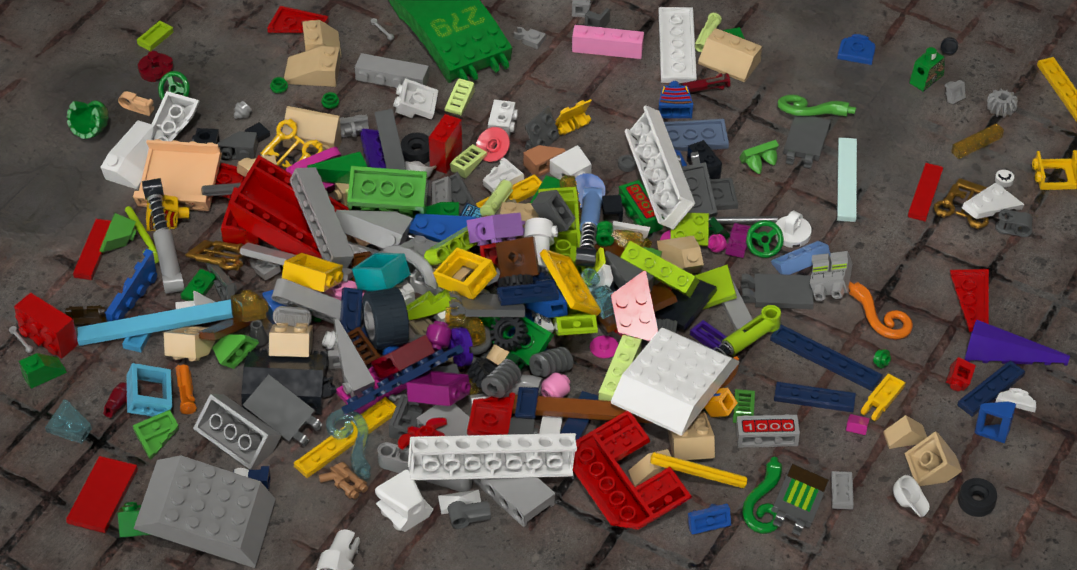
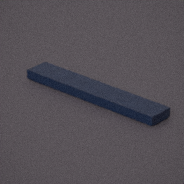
M782 324L770 336V341L872 392L882 380L883 374Z

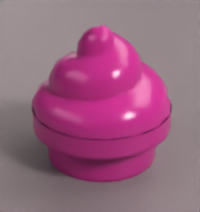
M713 234L708 240V247L712 252L719 253L726 249V239L721 234Z

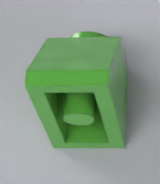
M115 213L99 251L106 252L126 246L128 240H133L136 229L133 228L136 221Z
M229 334L219 339L212 349L221 365L235 369L248 355V352H251L257 346L259 341L246 335Z

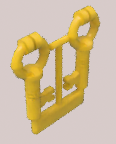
M289 119L278 123L275 138L260 154L275 155L277 160L276 156L279 157L280 155L274 152L273 149L282 140L294 137L297 141L277 161L278 166L299 143L304 144L302 157L299 161L311 156L306 152L310 145H313L318 149V153L323 151V144L317 139L305 143L297 135L295 136L297 133V123ZM285 124L293 129L289 135L281 132V127ZM287 160L285 161L286 164H282L284 168L292 166Z

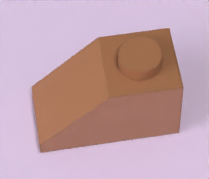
M538 145L524 152V166L532 175L535 174L537 177H540L550 172V159L566 152V150Z

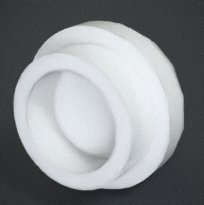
M326 331L322 346H325L327 350H333L334 345L337 344L335 332Z

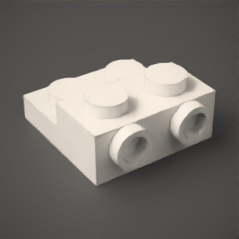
M405 78L402 85L399 84L396 90V94L399 95V97L395 98L393 104L396 107V113L410 118L417 114L432 119L438 90Z

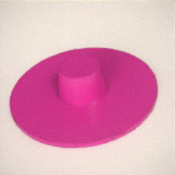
M598 336L591 341L590 351L596 357L611 358L614 356L619 344L610 336Z

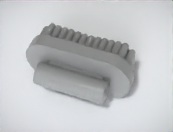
M279 306L273 312V320L275 323H288V326L296 327V323H308L309 326L311 313L306 308Z

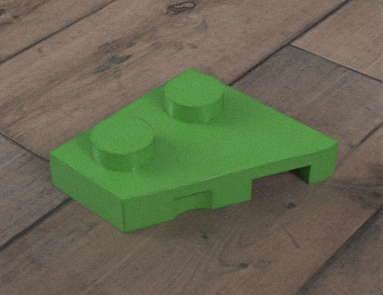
M170 410L133 425V430L149 460L153 459L179 429L178 423Z

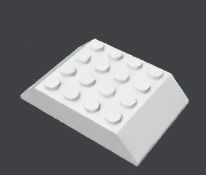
M661 328L622 374L611 399V404L682 436L733 372L739 361L671 330Z

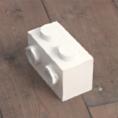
M494 100L488 128H502L510 138L511 133L515 131L514 120L518 119V110L515 109V102Z

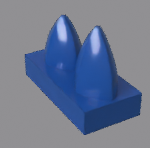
M711 504L709 508L698 511L693 510L688 513L689 531L693 535L730 526V507L728 504Z

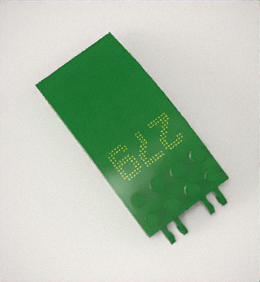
M388 0L399 19H402L412 29L426 47L448 83L457 78L468 81V74L475 81L478 79L476 71L491 66L495 73L499 72L498 63H501L505 69L509 68L508 61H511L512 46L480 0Z

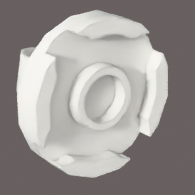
M793 210L788 216L782 217L776 222L783 232V246L793 248V245L800 244L799 247L809 242L811 226L803 218L802 214Z

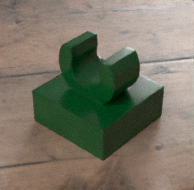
M714 216L708 221L712 225V227L708 228V236L714 233L715 235H723L725 239L730 237V234Z

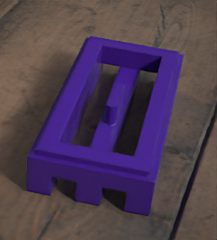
M704 320L690 330V335L711 349L719 348L722 340L727 337Z

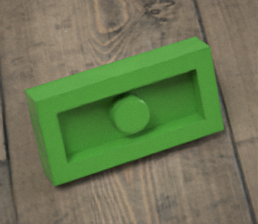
M776 140L746 149L742 152L739 159L742 164L747 163L753 171L760 174L762 170L761 158L763 157L766 162L775 165L777 162L776 150L779 145Z

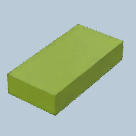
M158 21L137 39V44L152 51L174 32L173 27Z

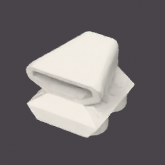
M409 470L402 471L375 489L376 495L381 499L376 504L381 509L382 515L388 517L397 530L406 532L427 519L433 511V508L422 497L415 480H410Z

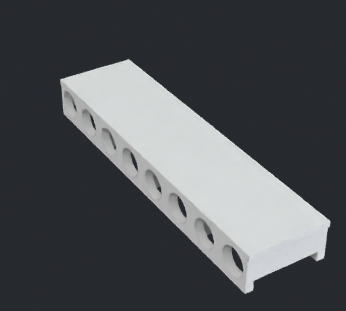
M645 105L643 107L645 111L630 130L626 128L625 134L658 223L674 229L694 206L695 201L660 111Z
M576 434L410 437L408 455L410 480L573 476L575 451H577Z

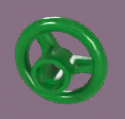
M171 71L161 78L158 86L161 100L165 96L164 84L167 79L170 85L168 92L188 97L190 86L184 74L178 71ZM173 76L179 77L183 83L175 82Z
M762 220L753 224L746 236L749 250L760 258H769L776 255L781 250L784 242L783 232L780 227L768 220ZM761 226H769L773 228L769 232H754L757 228ZM775 234H777L778 243L776 247L772 251H770L769 244L771 243L772 237ZM766 235L768 239L763 243L761 238ZM752 238H755L756 242L763 246L764 252L758 251L753 246Z

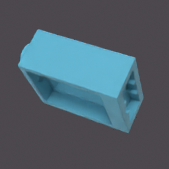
M132 363L126 375L127 413L153 417L171 410V369ZM137 380L162 383L163 399L138 395Z

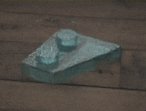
M65 399L45 427L47 433L81 444L92 430L91 424Z

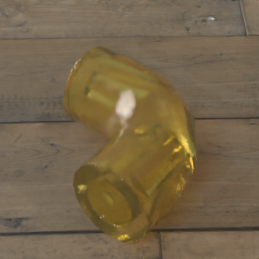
M446 307L445 323L449 327L466 328L470 333L473 345H480L486 340L485 327L479 317H465V314L453 316L451 315V309H457L458 307Z

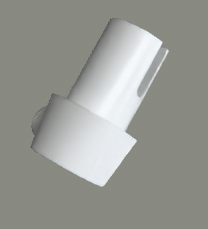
M546 218L528 219L525 222L524 238L535 237L539 272H548L549 270L539 253L543 249L550 250V246L554 244V237L558 236L557 225L553 226V222Z
M345 529L337 532L330 549L321 553L316 570H353L354 565L351 562L354 555L358 554L360 538H355L354 543L350 545L355 533Z

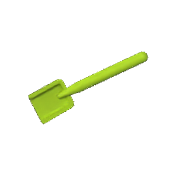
M127 206L125 212L131 220L136 221L135 228L149 247L148 249L153 251L155 264L158 263L156 247L132 207Z

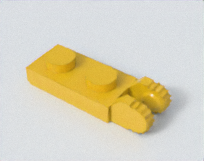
M888 373L868 397V401L862 407L861 414L866 415L873 405L877 408L873 412L871 419L877 421L882 412L886 411L904 389L906 382Z

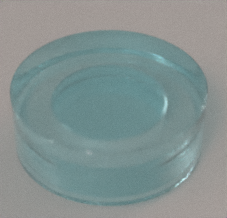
M591 268L584 269L580 274L587 287L593 288L600 281L599 274Z

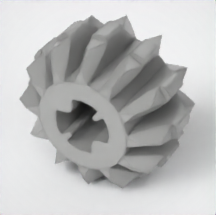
M1001 88L999 91L993 90L987 99V109L990 110L991 114H996L997 117L1002 116L1005 118L1006 115L1011 116L1017 110V97L1014 96V92L1009 93L1008 89L1006 91H1003Z

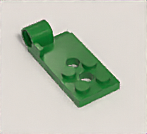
M478 317L476 321L486 325L489 330H493L491 325H496L494 320L501 319L500 317ZM519 317L527 325L528 332L526 333L528 337H531V342L527 346H523V343H521V349L516 347V351L510 350V352L519 356L529 366L531 356L543 352L554 335L528 318ZM507 327L503 332V338L511 339L513 336L509 337L508 331L515 327Z

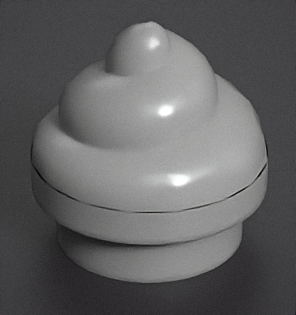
M241 101L235 105L234 118H248L252 109L244 101Z

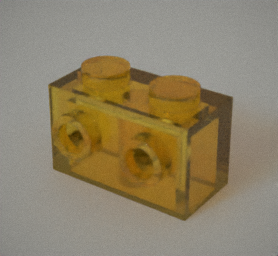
M243 290L241 294L231 295L233 315L243 322L267 318V301L255 292H252V290Z

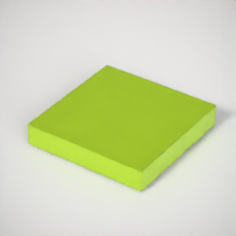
M728 265L695 275L697 279L717 287V292L703 309L737 298Z

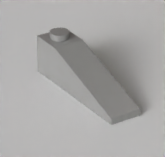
M337 318L334 319V332L344 382L342 386L347 395L350 394L351 397L357 395L360 397L363 395V390L371 386L374 389L375 380Z

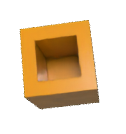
M719 388L704 408L710 417L729 416L738 402L729 388Z

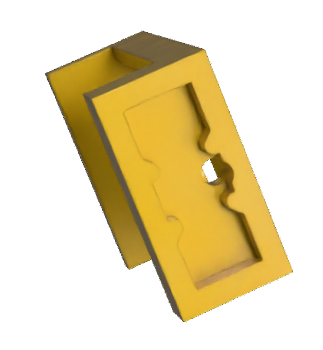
M1073 150L1071 159H1041L1040 151L1036 152V157L1032 159V168L1036 170L1035 181L1038 182L1040 190L1077 189V150ZM1061 168L1065 170L1067 182H1045L1044 169Z

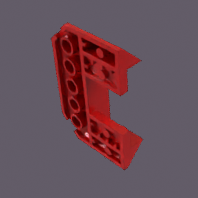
M625 411L576 440L577 451H575L572 470L610 525L639 530L688 501L692 496L671 467L636 487L631 483L617 461L648 444L650 439L629 411Z

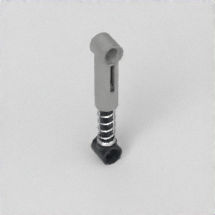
M161 178L142 181L144 197L150 203L149 208L152 210L151 215L153 216L152 222L155 224L153 228L156 231L153 233L165 294L181 292L184 290V284L173 234L166 225L168 221L165 220L166 214L163 211L165 207L162 206L164 192Z

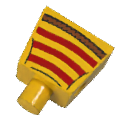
M168 195L162 197V206L165 207L163 211L166 214L165 220L168 221L166 225L169 229L177 228L178 218L189 219V207H178L177 197ZM147 200L146 231H156L153 228L155 224L152 222V210L149 208L150 203Z

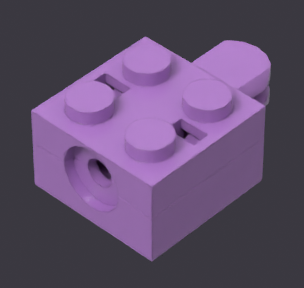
M521 213L491 215L467 220L470 243L478 242V246L489 244V241L493 244L503 242V239L505 241L515 240L516 237L524 235L525 228L522 225H525V221L521 220Z

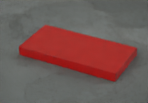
M99 456L66 518L67 524L106 533L138 471L137 465Z

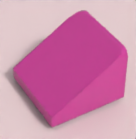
M850 414L846 431L866 435L870 418Z

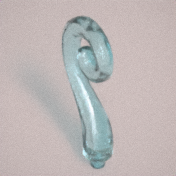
M338 409L327 418L326 429L332 437L343 439L352 434V423L346 421L345 428L341 430L335 428V424L340 420L346 419L356 425L358 435L351 452V465L357 476L367 479L371 475L369 472L371 467L364 455L368 441V425L363 416L358 412L352 411L344 414L342 409Z

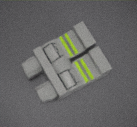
M848 251L831 253V257L829 253L812 255L813 270L810 285L815 300L822 301L826 295H832L835 299L843 298L844 293L849 292L848 286L853 265Z

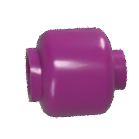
M434 321L433 324L427 327L426 335L432 343L434 351L449 347L452 330L445 322Z

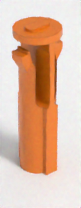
M178 365L175 368L181 400L180 411L183 414H192L196 411L197 407L193 397L191 370L188 365Z

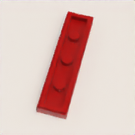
M925 163L908 212L909 218L926 222L944 167Z
M95 220L74 269V278L93 279L104 253L99 250L110 226V220Z

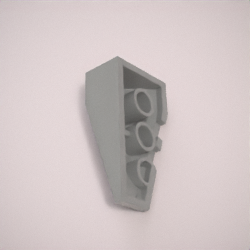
M336 211L337 218L340 220L345 234L384 249L392 245L403 244L406 241L409 228L414 219L391 211Z

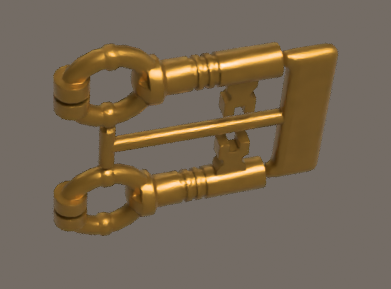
M959 178L956 184L952 185L947 197L934 204V211L943 218L951 216L953 213L967 217L970 227H975L978 230L989 224L988 217L979 218L981 220L984 219L983 223L978 221L976 223L975 220H972L973 216L970 214L967 216L964 213V209L961 212L955 211L952 202L955 196H960V198L964 199L967 194L965 191H960L959 187L971 191L966 201L972 198L974 192L979 194L988 187ZM943 205L945 208H950V210L947 212L940 209L939 206Z
M204 240L185 255L199 262L219 265V267L225 270H238L243 266V262L239 259L244 256L240 254V248L244 245L217 240L214 242ZM223 249H224V250H230V251L237 252V254H240V255H235V254H230V253H225V252H220V251L223 250ZM214 254L222 255V256H227V257H232V258H225V257L218 258V257H214Z

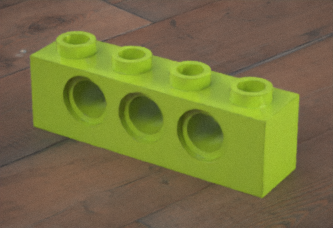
M629 241L620 257L689 298L700 282L694 275Z

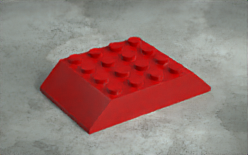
M258 155L228 204L238 226L283 252L295 255L304 253L323 259L289 181L292 174ZM328 196L331 204L334 206L335 213L337 210H349L348 207Z

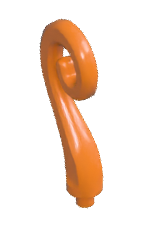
M850 281L848 286L849 294L862 304L869 324L878 334L888 339L898 340L906 338L911 333L913 323L906 313L899 310L889 311L884 316L885 325L882 324L877 316L873 296L869 290L859 282L854 284ZM893 319L901 320L903 327L891 329L895 325Z

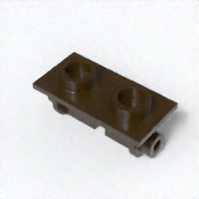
M101 305L87 306V309H84L83 306H69V308L65 309L66 315L73 319L74 325H93L106 322L105 312L107 308Z

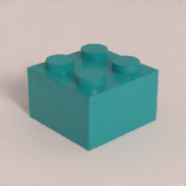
M374 253L352 268L357 289L366 290L367 292L390 289L404 282V279L410 275L407 260L403 253Z

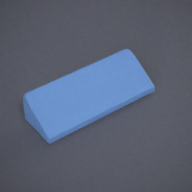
M816 241L777 257L771 263L780 274L790 275L812 266V255L827 253L830 255L829 246L823 242Z

